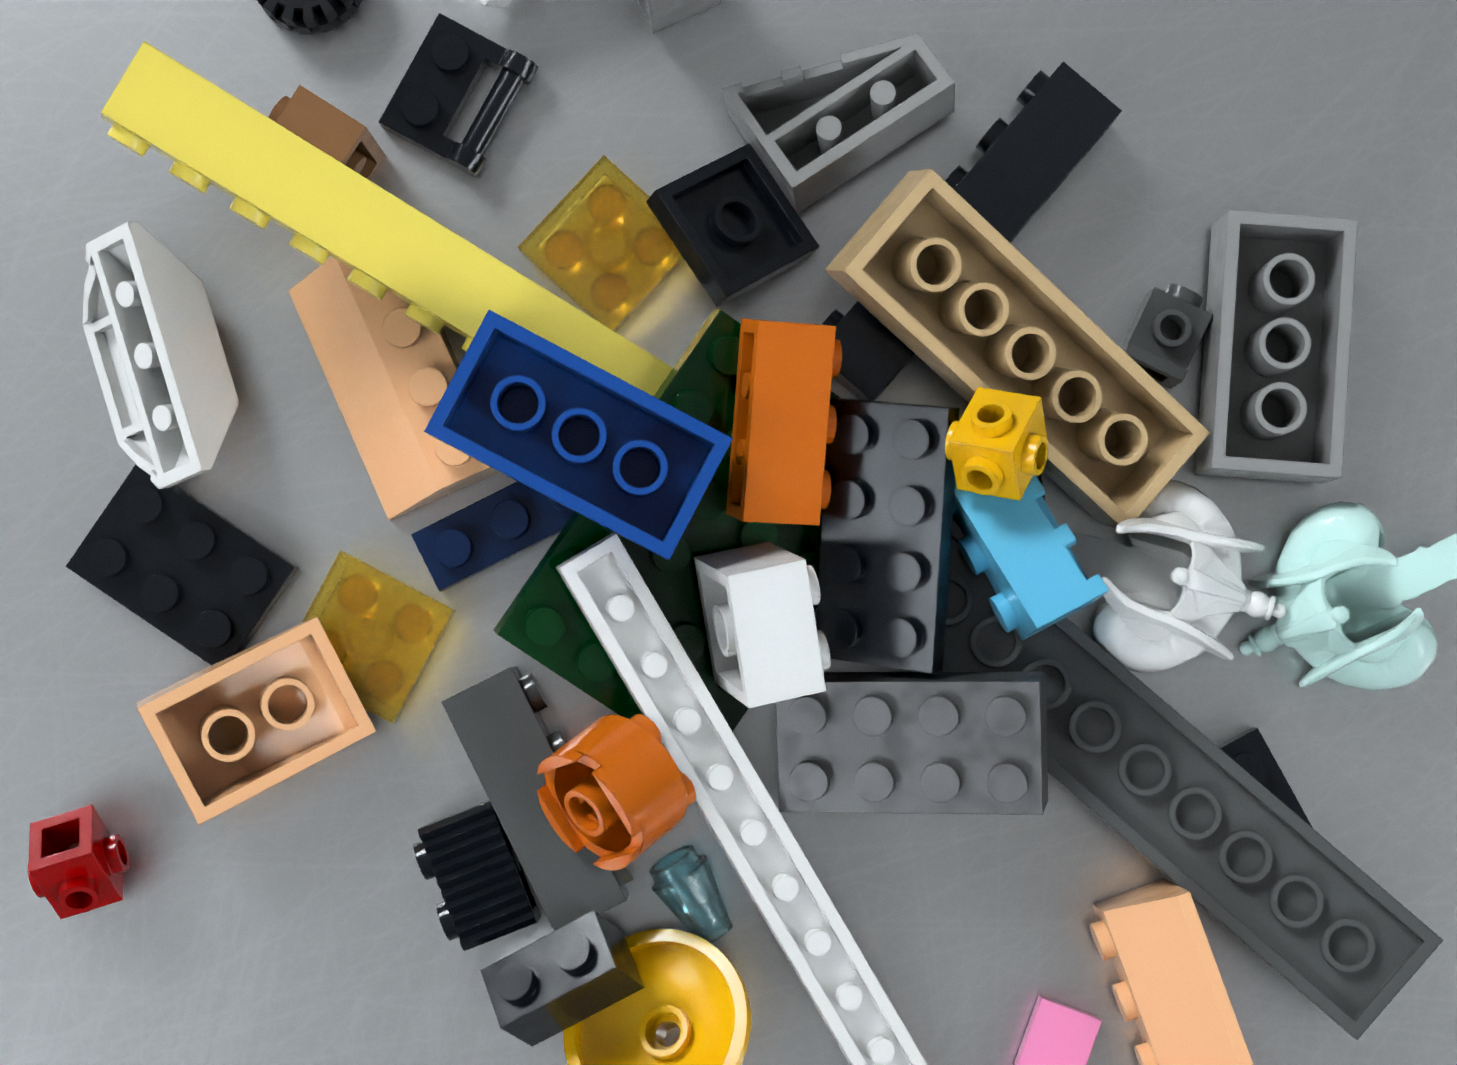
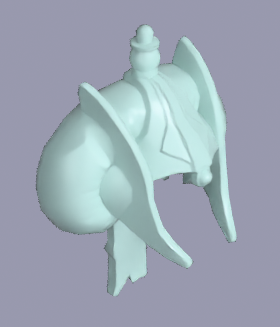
M1339 501L1319 507L1307 514L1290 532L1277 561L1275 572L1249 580V585L1253 588H1275V602L1284 604L1287 613L1284 617L1278 618L1270 627L1264 626L1258 629L1255 634L1249 633V640L1242 642L1239 646L1241 653L1249 656L1255 652L1257 656H1261L1262 652L1274 651L1279 645L1286 644L1288 647H1293L1313 667L1299 681V687L1301 688L1309 686L1325 677L1345 685L1366 690H1393L1413 683L1426 673L1436 659L1438 643L1433 627L1424 617L1421 607L1413 610L1401 604L1404 600L1417 598L1421 594L1431 591L1447 581L1457 579V533L1435 543L1429 548L1420 546L1414 552L1396 558L1392 553L1383 549L1385 534L1382 524L1374 512L1365 505Z

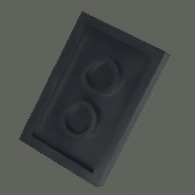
M135 464L66 567L210 665L243 651L287 588L299 567L179 486L174 485L169 488L158 489L150 480L151 475Z

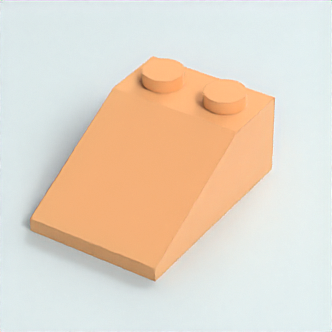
M313 617L200 670L135 703L199 825L376 732L318 617Z

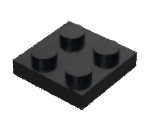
M750 143L655 190L646 201L717 308L806 260L820 247Z

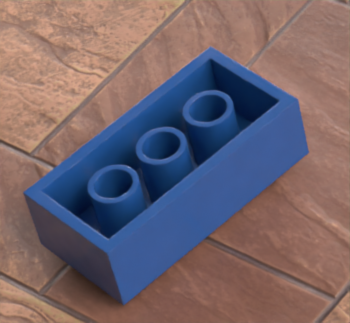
M488 310L424 430L425 433L666 560H670L733 438L491 310Z

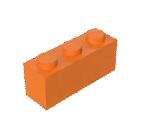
M741 318L732 429L733 440L731 442L726 506L727 515L742 522L820 526L821 509L827 508L831 496L830 474L827 470H824L826 444L833 442L837 426L836 410L833 405H830L832 378L838 377L842 364L841 342L839 339H835L836 326Z

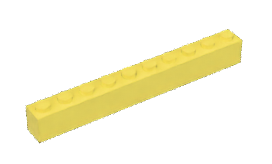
M145 41L101 111V118L112 124L107 136L142 157H144L149 147L174 162L168 172L180 181L205 194L210 184L234 198L229 209L243 219L265 230L270 220L294 234L288 245L321 265H324L327 258L331 256L351 268L352 271L347 280L379 300H382L386 292L389 291L410 304L405 315L416 323L438 335L445 325L467 338L461 347L465 352L469 348L488 310H491L652 396L656 394L673 369V367Z

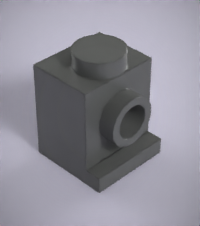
M1172 283L1168 284L1165 291L1154 287L1145 295L1121 345V348L1157 383L1169 389L1183 382L1188 372L1187 368L1213 315L1200 308L1203 298L1199 294L1186 287ZM1163 319L1179 324L1181 332L1177 340H1169L1162 335L1160 324Z

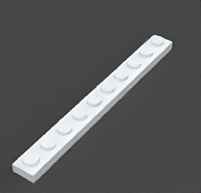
M611 533L556 566V569L640 711L656 724L661 733V744L669 752L679 771L684 773L693 783L696 792L695 804L849 1064L927 1065L617 534Z

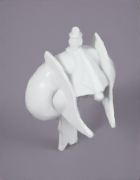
M1170 480L1139 518L1124 520L1116 526V533L1128 534L1129 540L1133 545L1131 547H1127L1117 541H1108L1100 537L1083 535L1071 530L1077 539V544L1072 546L1071 549L1086 576L1091 578L1099 574L1109 589L1104 594L1106 601L1098 608L1094 617L1092 628L1093 640L1130 671L1140 673L1166 671L1197 657L1204 651L1231 661L1234 659L1233 653L1216 638L1222 632L1233 613L1246 612L1256 618L1265 616V620L1268 621L1271 615L1276 618H1282L1287 613L1284 604L1275 603V596L1269 598L1263 592H1251L1246 589L1245 584L1242 582L1240 554L1262 552L1265 549L1264 544L1238 539L1227 518L1216 503L1196 487L1184 482Z

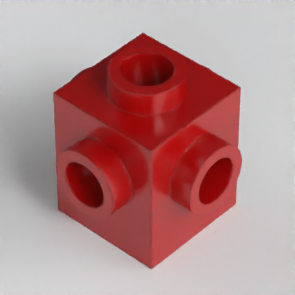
M92 804L30 823L29 881L36 896L39 898L46 897L60 919L123 900V872L130 869L128 850L123 838L119 834L111 835Z

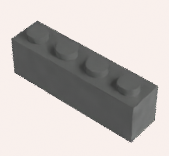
M517 666L510 667L442 701L441 703L553 930L555 931L593 910L601 914L627 901L629 892L625 884L634 880L629 865L616 871L604 870L593 865L600 857L586 847L575 853L557 835L541 808L537 790L545 785L544 773L537 775L538 766L544 759L567 743V740L561 730L550 734L539 712L547 708L548 703L532 672L522 677Z

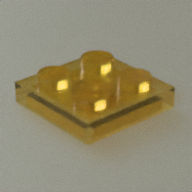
M605 155L599 159L518 246L519 251L590 317L614 332L618 331L684 260L647 205L646 201L649 199V196Z
M340 550L302 623L313 617H318L364 709L391 723H397L456 610L353 555Z

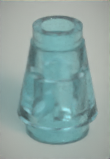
M686 845L664 856L651 867L649 873L655 882L652 886V891L690 933L712 943L731 930L733 924L727 916L728 912L706 855H698L693 845Z

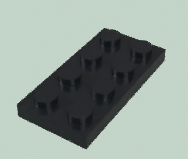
M845 398L830 399V405H833L836 410L837 426L833 442L826 444L825 470L829 472L831 478V496L827 508L822 511L819 563L821 598L820 603L817 605L816 628L821 630L827 639L831 659L926 673L943 670L955 488L953 464L945 455V440L952 422L959 421L960 408Z

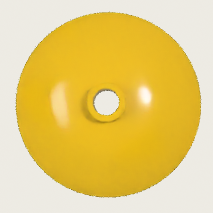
M652 929L625 937L645 988L563 1030L567 1065H741L750 1039L751 1008L746 986L741 975L729 958L716 946L702 937L683 930ZM674 1027H679L680 1035L677 1042L666 1047L665 1036L667 1032Z

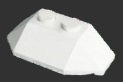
M127 221L86 243L85 261L89 264V269L84 283L83 328L118 445L139 468L151 475L150 480L158 489H164L212 469L238 407L239 399L203 281L138 221Z

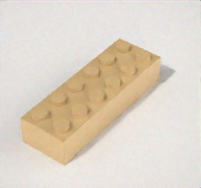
M932 168L909 171L824 270L968 403L978 387L1041 397L1048 439V457L1043 472L1099 523L1116 528L1124 520L1139 518L1210 434L1197 419Z

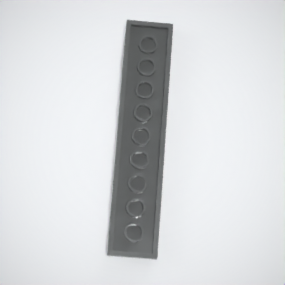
M952 519L943 670L938 672H1046L1048 773L1176 885L1190 891L1192 899L1345 1032L1358 1040L1443 942V939L1071 620L1065 618L1023 641L1016 629L1007 633L999 623L989 602V598L996 595L986 574L982 572L975 575L966 563L958 546V541L965 536L959 525Z

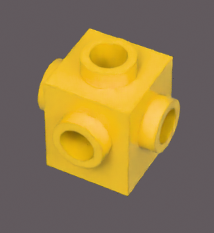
M982 387L977 388L960 421H954L950 425L945 440V455L948 460L952 461L958 490L1021 500L1033 475L1039 476L1043 472L1048 457V439L1041 397Z

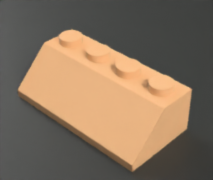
M331 257L324 265H320L288 290L388 519L390 521L500 473L424 432L459 366L444 329L442 328L438 335L407 317L405 312L410 304L389 291L386 292L382 300H379L347 280L352 269Z
M1162 878L1094 903L1093 906L1099 921L1091 923L1090 930L1103 961L1113 958L1121 982L1112 985L1119 1010L1125 1022L1135 1019L1143 1043L1134 1046L1139 1065H1253L1190 891Z

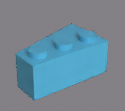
M1035 475L1030 480L1020 501L958 490L955 480L953 516L965 536L958 541V546L971 571L975 575L982 572L986 574L996 595L989 598L990 605L999 623L1007 633L1016 629L1023 641L1091 605L1109 591L1099 574L1089 579L1087 578L1071 549L1072 546L1077 544V539L1067 523L1061 526L1057 524L1042 497L1045 495V489Z

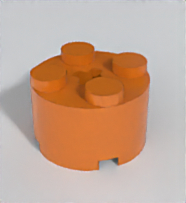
M635 714L630 719L619 715H605L598 718L539 764L537 775L544 773L545 785L537 790L539 803L554 831L575 853L586 847L598 855L600 858L593 865L604 870L616 871L629 865L676 826L685 816L687 807L696 798L693 783L684 773L679 771L673 758L661 744L662 737L658 727L651 719L642 714Z

